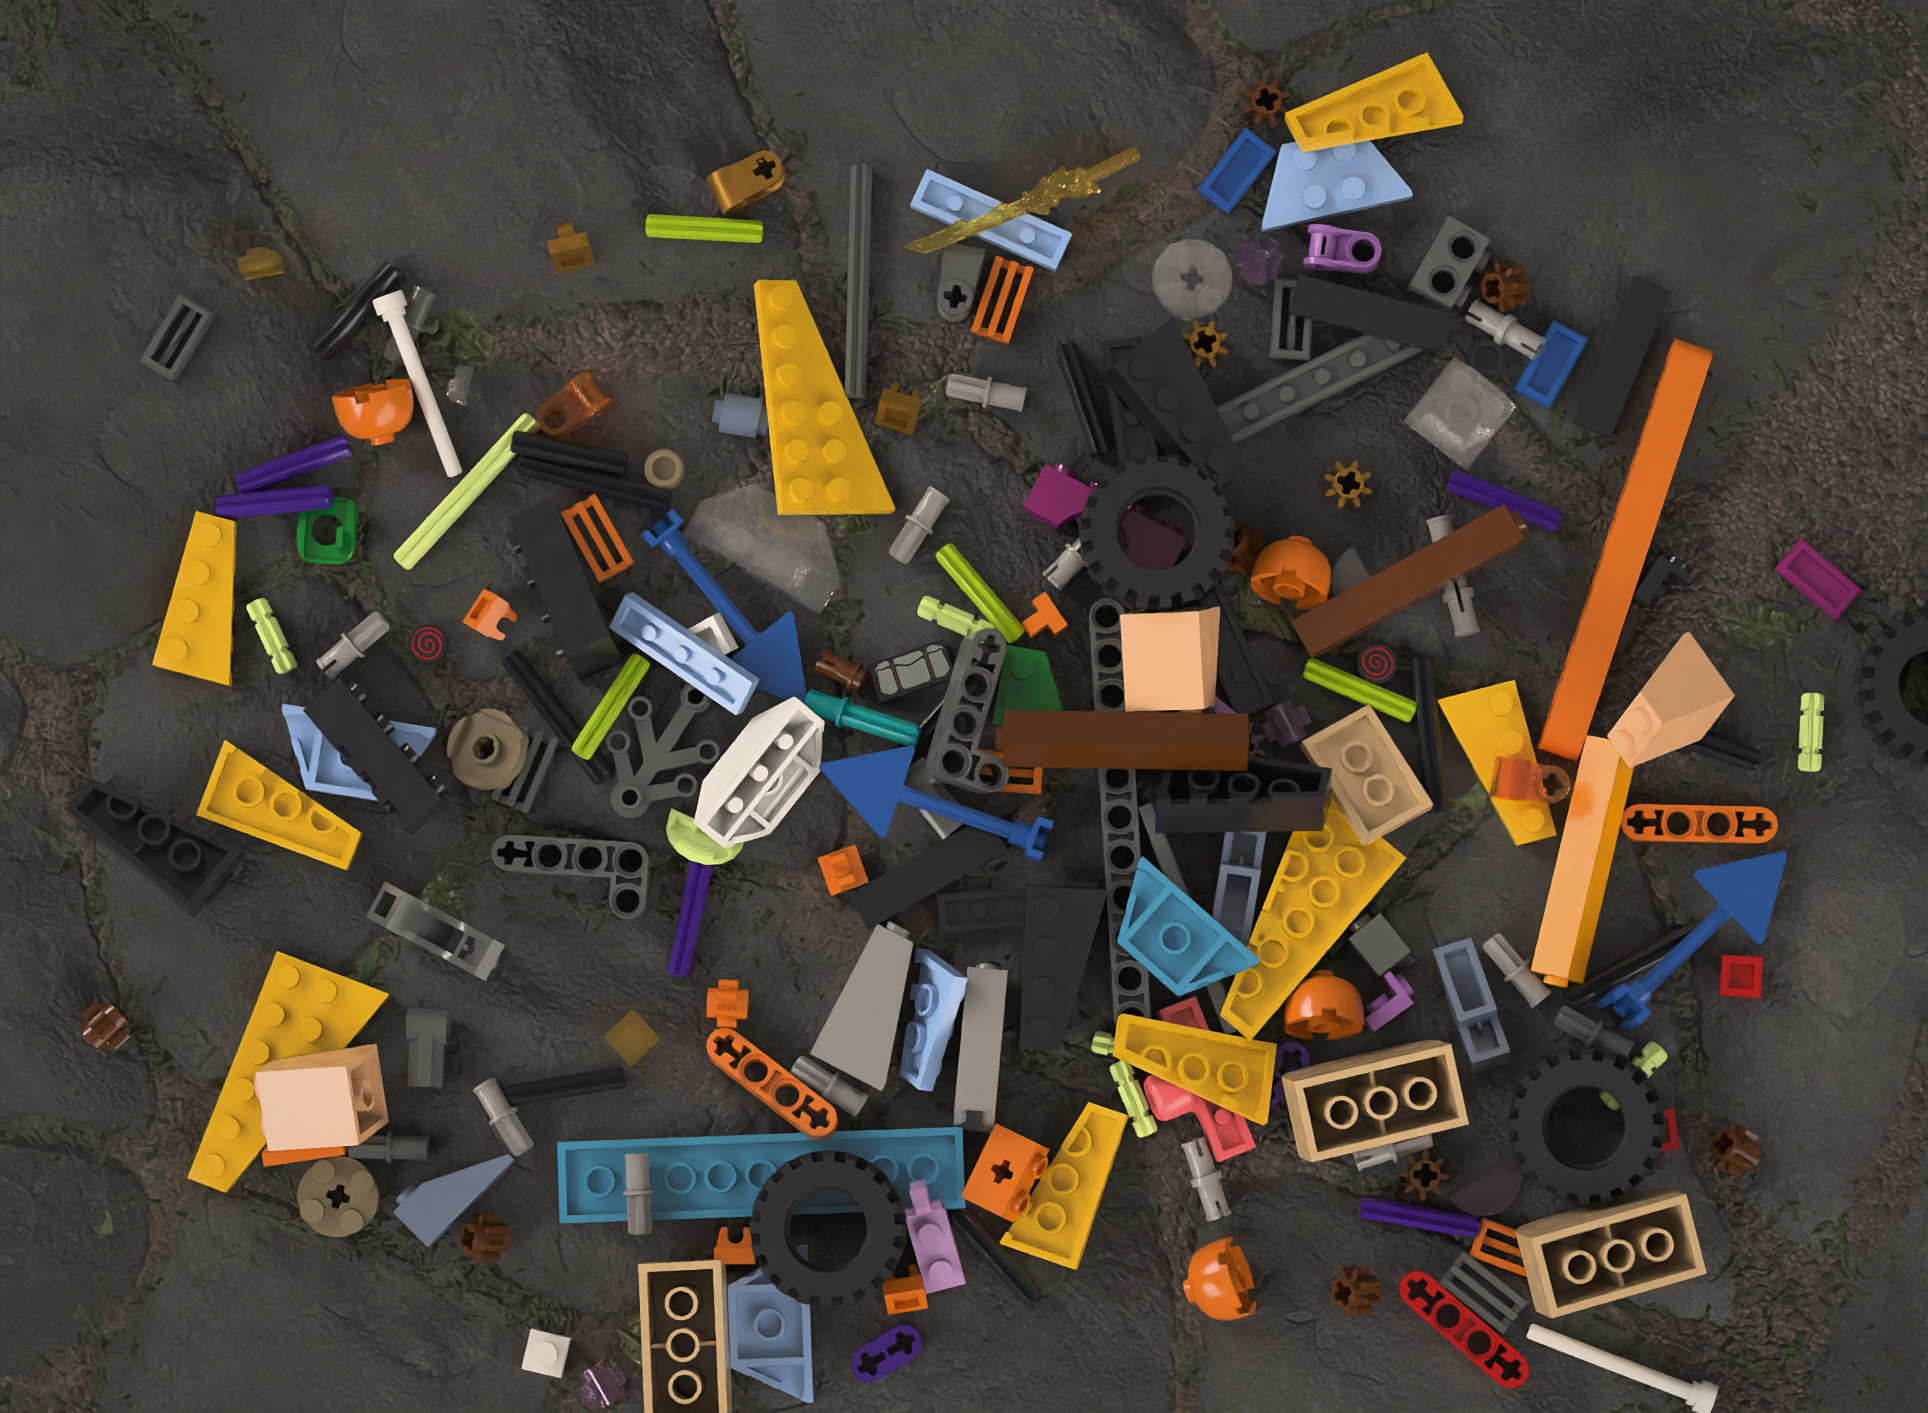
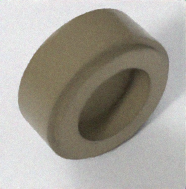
M660 449L649 455L645 462L644 472L652 486L671 490L682 482L685 475V466L681 457L676 452L669 449Z

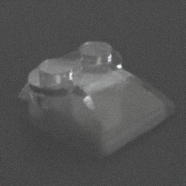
M1454 357L1403 422L1463 469L1467 470L1517 406L1502 390L1479 372Z

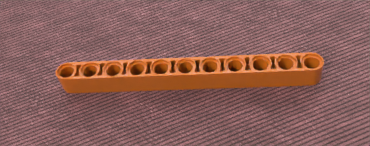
M1676 338L1672 342L1539 739L1538 749L1573 761H1577L1581 753L1712 359V350Z

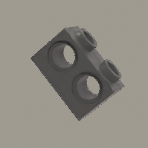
M1448 216L1411 281L1407 292L1443 312L1449 313L1453 305L1461 308L1473 288L1466 284L1471 273L1474 270L1481 274L1492 254L1485 250L1491 239ZM1458 241L1467 243L1471 247L1472 256L1467 259L1456 257L1452 252L1451 245ZM1439 275L1448 277L1453 285L1452 291L1448 293L1437 292L1433 288L1432 279Z

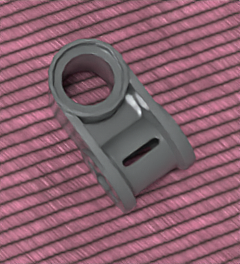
M946 241L937 299V310L944 320L958 323L970 315L976 287L980 282L986 249ZM953 294L960 295L961 302H959L957 308L950 307L949 300H951Z

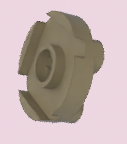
M496 709L478 710L480 711L479 713H475L471 717L465 716L455 725L448 739L447 755L451 759L454 768L452 771L463 783L479 790L506 789L524 765L529 737L522 730L519 723L511 716ZM492 739L494 741V752L487 759L483 760L484 753L479 751L482 744L488 745Z
M333 1156L319 1160L306 1171L301 1179L297 1196L300 1214L315 1231L323 1235L345 1237L354 1234L366 1227L374 1219L380 1204L378 1183H376L370 1169L363 1162L355 1158ZM338 1185L345 1186L344 1193L350 1195V1200L348 1203H341L339 1208H335L332 1206L333 1200L328 1198V1193L330 1190H336Z

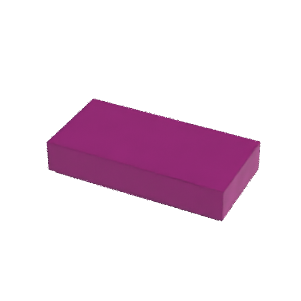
M1802 538L1796 542L1773 569L1834 622L1838 620L1862 591L1859 586Z

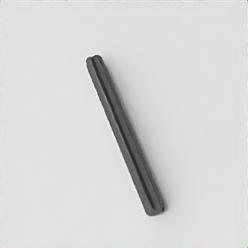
M866 163L852 164L850 171L845 395L850 399L865 398L867 390L872 166Z

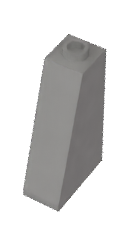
M888 922L885 928L879 924L875 927L810 1052L811 1055L882 1092L887 1083L914 946L913 942L907 940L910 932L892 922Z
M982 963L976 965V968L967 967L968 979L964 999L953 1127H962L963 1131L991 1133L994 1128L1008 970H1000V967L994 964Z

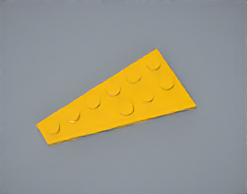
M1332 797L1323 831L1292 832L1247 945V948L1260 959V962L1256 966L1235 975L1220 1013L1223 1019L1250 1041L1253 1040L1406 859L1403 854L1382 837L1363 847Z
M277 951L187 1178L222 1192H228L267 1144V1139L261 1132V1118L263 1115L260 1099L257 1098L254 1090L255 1072L271 1061L346 1049L391 994Z

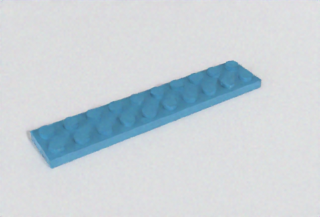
M963 1128L837 1131L829 1139L823 1141L813 1140L803 1133L557 1142L560 1224L628 1221L627 1195L623 1196V1191H627L624 1155L650 1153L651 1190H655V1194H651L652 1220L752 1216V1207L763 1184L779 1167L800 1155L823 1150L848 1152L871 1162L889 1178L895 1189H897L904 1211L905 1207L913 1205L909 1192V1183L923 1179L926 1181L931 1200L940 1198L941 1203L945 1204L946 1209L965 1208V1199L961 1197L965 1188ZM825 1189L813 1192L802 1199L792 1215L863 1212V1210L846 1193Z

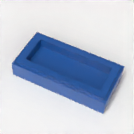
M1245 128L1203 181L1197 192L1229 216L1275 157L1277 150L1248 128Z
M1555 320L1552 321L1544 335L1546 343L1543 346L1540 345L1543 348L1535 360H1530L1513 390L1547 410L1551 407L1588 341L1586 337Z

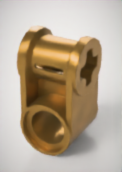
M763 150L735 164L720 168L710 174L706 181L723 215L726 216L741 211L753 202L779 190L785 182L786 172L780 158L775 153ZM765 164L772 169L773 177L767 180L761 175L762 171L760 169Z

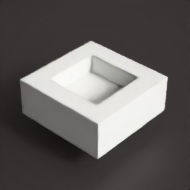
M720 612L688 629L724 655L739 648Z
M532 1328L521 1369L562 1378L571 1337Z

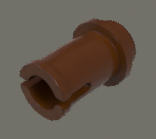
M825 649L821 654L823 660H818L815 672L845 685V690L848 692L852 689L859 692L867 679L869 670L863 668V663L861 662L854 664Z

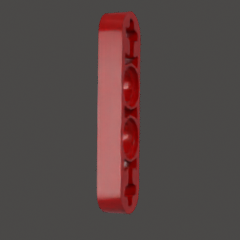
M1412 1271L1401 1278L1398 1292L1403 1302L1495 1382L1505 1388H1516L1525 1383L1529 1376V1366L1526 1359L1430 1275L1422 1271ZM1421 1279H1424L1426 1284L1423 1289L1433 1298L1437 1291L1443 1295L1442 1298L1433 1303L1428 1314L1422 1310L1423 1307L1428 1305L1426 1301L1418 1296L1411 1300L1407 1296L1411 1291L1407 1286L1410 1280L1419 1282ZM1446 1304L1454 1305L1459 1311L1457 1324L1450 1328L1442 1327L1436 1317L1439 1308ZM1483 1331L1489 1336L1490 1347L1484 1354H1474L1468 1348V1338L1473 1332ZM1499 1344L1505 1348L1503 1352L1498 1354L1510 1363L1515 1359L1519 1362L1516 1367L1520 1373L1518 1378L1515 1379L1509 1376L1503 1380L1501 1375L1504 1370L1500 1365L1492 1361L1490 1368H1488L1484 1364L1485 1361L1494 1356Z

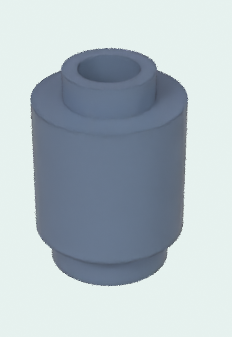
M725 393L724 400H715L712 423L719 424L718 432L751 438H756V434L766 436L768 429L767 406L759 398Z

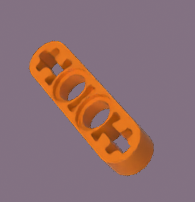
M1637 804L1624 810L1619 830L1624 837L1636 842L1760 844L1774 837L1778 829V821L1771 810L1757 806ZM1637 811L1640 812L1641 819L1654 820L1656 819L1654 811H1661L1659 819L1661 835H1654L1656 827L1653 826L1641 828L1640 834H1635L1634 827L1627 825V819L1633 818ZM1679 812L1688 818L1689 827L1686 833L1675 835L1669 831L1667 819L1670 814ZM1714 813L1723 814L1729 821V829L1723 836L1713 835L1708 829V818ZM1735 813L1742 814L1740 822L1753 821L1756 818V814H1760L1761 820L1768 822L1769 828L1761 832V837L1756 836L1755 829L1742 828L1740 829L1742 837H1735L1738 826Z
M720 1028L710 1034L707 1039L706 1048L709 1059L714 1065L807 1137L816 1141H823L834 1135L838 1119L835 1109L827 1101L736 1031L730 1028ZM729 1039L732 1040V1049L741 1058L745 1050L749 1052L741 1059L737 1069L732 1068L736 1065V1060L729 1053L724 1052L721 1056L717 1055L718 1047L716 1043L718 1041L726 1043ZM753 1062H761L768 1069L766 1078L760 1082H752L745 1077V1069ZM786 1086H791L799 1092L797 1103L789 1107L780 1105L776 1100L777 1092ZM807 1099L812 1101L808 1104V1109L816 1116L822 1115L823 1112L827 1114L826 1121L828 1126L826 1128L820 1125L816 1129L811 1128L812 1119L803 1111L800 1118L795 1116L804 1108Z

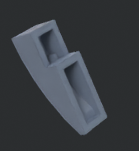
M1224 832L1211 917L1245 947H1247L1250 940L1267 832Z
M1470 937L1433 949L1441 982L1471 1073L1474 1074L1509 1063L1511 1051L1500 1024L1497 1007L1472 938Z

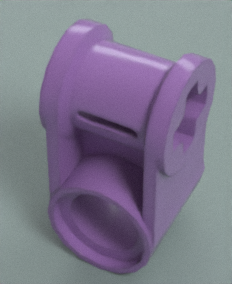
M1323 224L1308 226V233L1311 234L1308 257L1303 260L1304 267L1319 271L1368 274L1378 266L1381 258V244L1373 234ZM1326 241L1325 253L1322 255V242ZM1358 245H1367L1373 250L1374 257L1367 262H1361L1353 257L1352 250Z

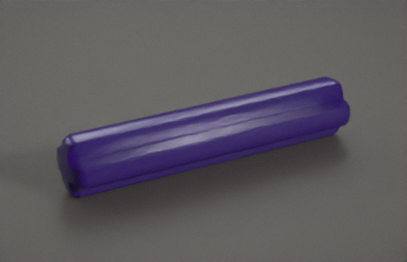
M341 435L240 472L236 475V481L242 493L255 492L348 458L352 455V450L348 439Z
M1454 470L1447 484L1448 491L1493 509L1503 504L1506 505L1510 513L1517 509L1524 521L1550 531H1555L1562 519L1563 512L1559 509L1459 470Z
M328 485L227 494L216 498V512L220 518L224 519L329 509L333 506V492Z
M694 861L690 862L668 969L669 974L683 978L690 976L712 865H705Z
M1363 1197L1360 1207V1216L1365 1219L1475 1238L1480 1228V1218L1477 1216L1378 1198Z

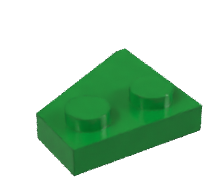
M1006 645L992 725L1004 726V710L1063 711L1046 652Z

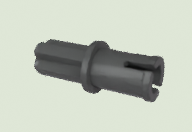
M416 285L413 287V292L407 302L408 305L405 306L407 314L403 315L414 344L419 333L424 334L425 329L422 327L434 300L437 298V295ZM392 334L383 355L387 360L395 364L404 365L398 345Z
M1567 1005L1560 1008L1554 1019V1025L1557 1028L1585 1043L1584 1047L1595 1048V1046L1607 1048L1608 1051L1616 1054L1620 1053L1628 1057L1634 1045L1632 1040H1628L1603 1026L1604 1021L1601 1019L1596 1022Z
M388 1131L387 1135H371L359 1145L348 1146V1154L351 1158L386 1159L387 1163H392L393 1159L428 1161L430 1137L429 1135H393V1131Z

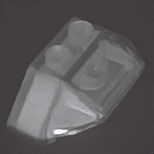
M757 484L702 500L682 533L686 539L818 614L822 613L840 581L825 523L811 515H778L776 495Z

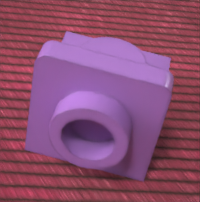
M1389 970L1380 976L1394 996L1388 999L1383 994L1365 1007L1369 1014L1364 1018V1023L1370 1032H1375L1413 1004L1409 996L1414 991L1401 973L1394 976Z

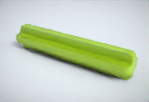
M649 214L646 218L645 231L649 237L760 243L763 239V223L760 220Z
M949 543L937 552V561L988 621L994 625V628L1003 635L1005 641L1011 644L1018 640L1025 632L1024 627L958 549Z
M635 653L630 656L574 742L572 751L577 756L585 760L591 758L648 671L650 663L645 658Z
M1310 658L1303 670L1302 676L1304 679L1362 704H1370L1372 708L1404 722H1410L1417 708L1415 701L1315 658Z

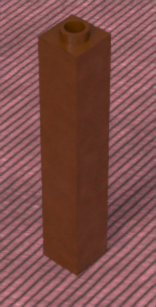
M1503 504L1291 621L1309 655L1316 659L1523 546L1526 542L1522 534L1528 531V528L1517 509L1510 513L1506 505Z
M1004 710V726H996L995 750L1003 751V767L1247 771L1249 718L1248 714Z

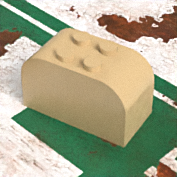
M1425 1040L1396 1045L1304 1067L1281 1076L1298 1155L1309 1162L1469 1124L1452 1045L1442 1041Z
M1669 1188L1650 1189L1615 1197L1614 1200L1609 1202H1598L1538 1219L1515 1230L1535 1310L1550 1318L1707 1274L1687 1195Z
M724 1259L638 1264L644 1413H732L728 1293Z

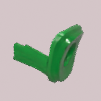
M333 497V506L329 509L300 512L296 541L298 553L304 561L314 564L336 565L344 564L352 559L356 550L358 514L357 504L354 500ZM331 515L337 517L342 526L337 527L336 543L327 546L321 545L313 537V525L320 517Z

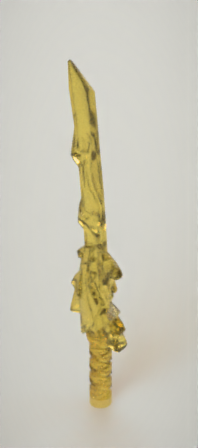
M1132 146L1120 154H1116L1110 159H1106L1086 170H1082V167H1077L1067 171L1063 165L1048 178L1043 177L1037 187L1029 193L1028 191L1023 192L1020 200L1011 204L1000 203L989 213L970 221L960 219L943 231L904 245L903 248L927 254L1013 220L1028 212L1048 215L1050 214L1049 209L1051 207L1059 205L1060 198H1065L1066 196L1074 199L1076 197L1085 198L1089 197V194L1100 193V186L1095 182L1140 161L1139 152Z

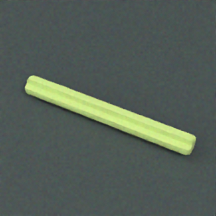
M527 413L522 414L394 553V559L407 570L412 569L517 455V453L510 451L513 433L515 431H523L536 434L540 430L539 423Z

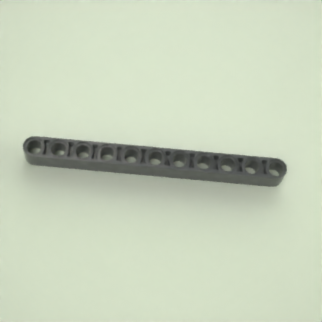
M1111 598L1098 600L1093 604L1089 614L1094 711L1126 712L1120 615L1125 614V611L1120 602ZM1103 608H1110L1118 615V622L1111 628H1103L1096 622V613ZM1105 648L1117 650L1121 657L1119 665L1113 668L1102 666L1098 660L1099 652ZM1112 687L1120 690L1123 695V702L1120 706L1108 708L1101 702L1100 695L1106 688ZM1098 768L1105 888L1108 889L1106 911L1113 1022L1116 1028L1118 1016L1128 1008H1136L1142 1013L1143 1018L1151 1019L1148 970L1127 951L1120 948L1115 939L1117 931L1121 929L1126 910L1120 909L1114 904L1113 894L1118 888H1132L1138 861L1141 859L1135 769H1123L1128 775V783L1123 788L1117 789L1112 788L1106 782L1105 775L1110 769ZM1122 807L1130 813L1131 822L1126 828L1117 829L1109 823L1108 814L1113 808ZM1119 847L1130 850L1133 855V864L1126 869L1116 868L1110 859L1113 850ZM1124 968H1134L1139 972L1141 983L1137 989L1130 991L1120 986L1118 974Z

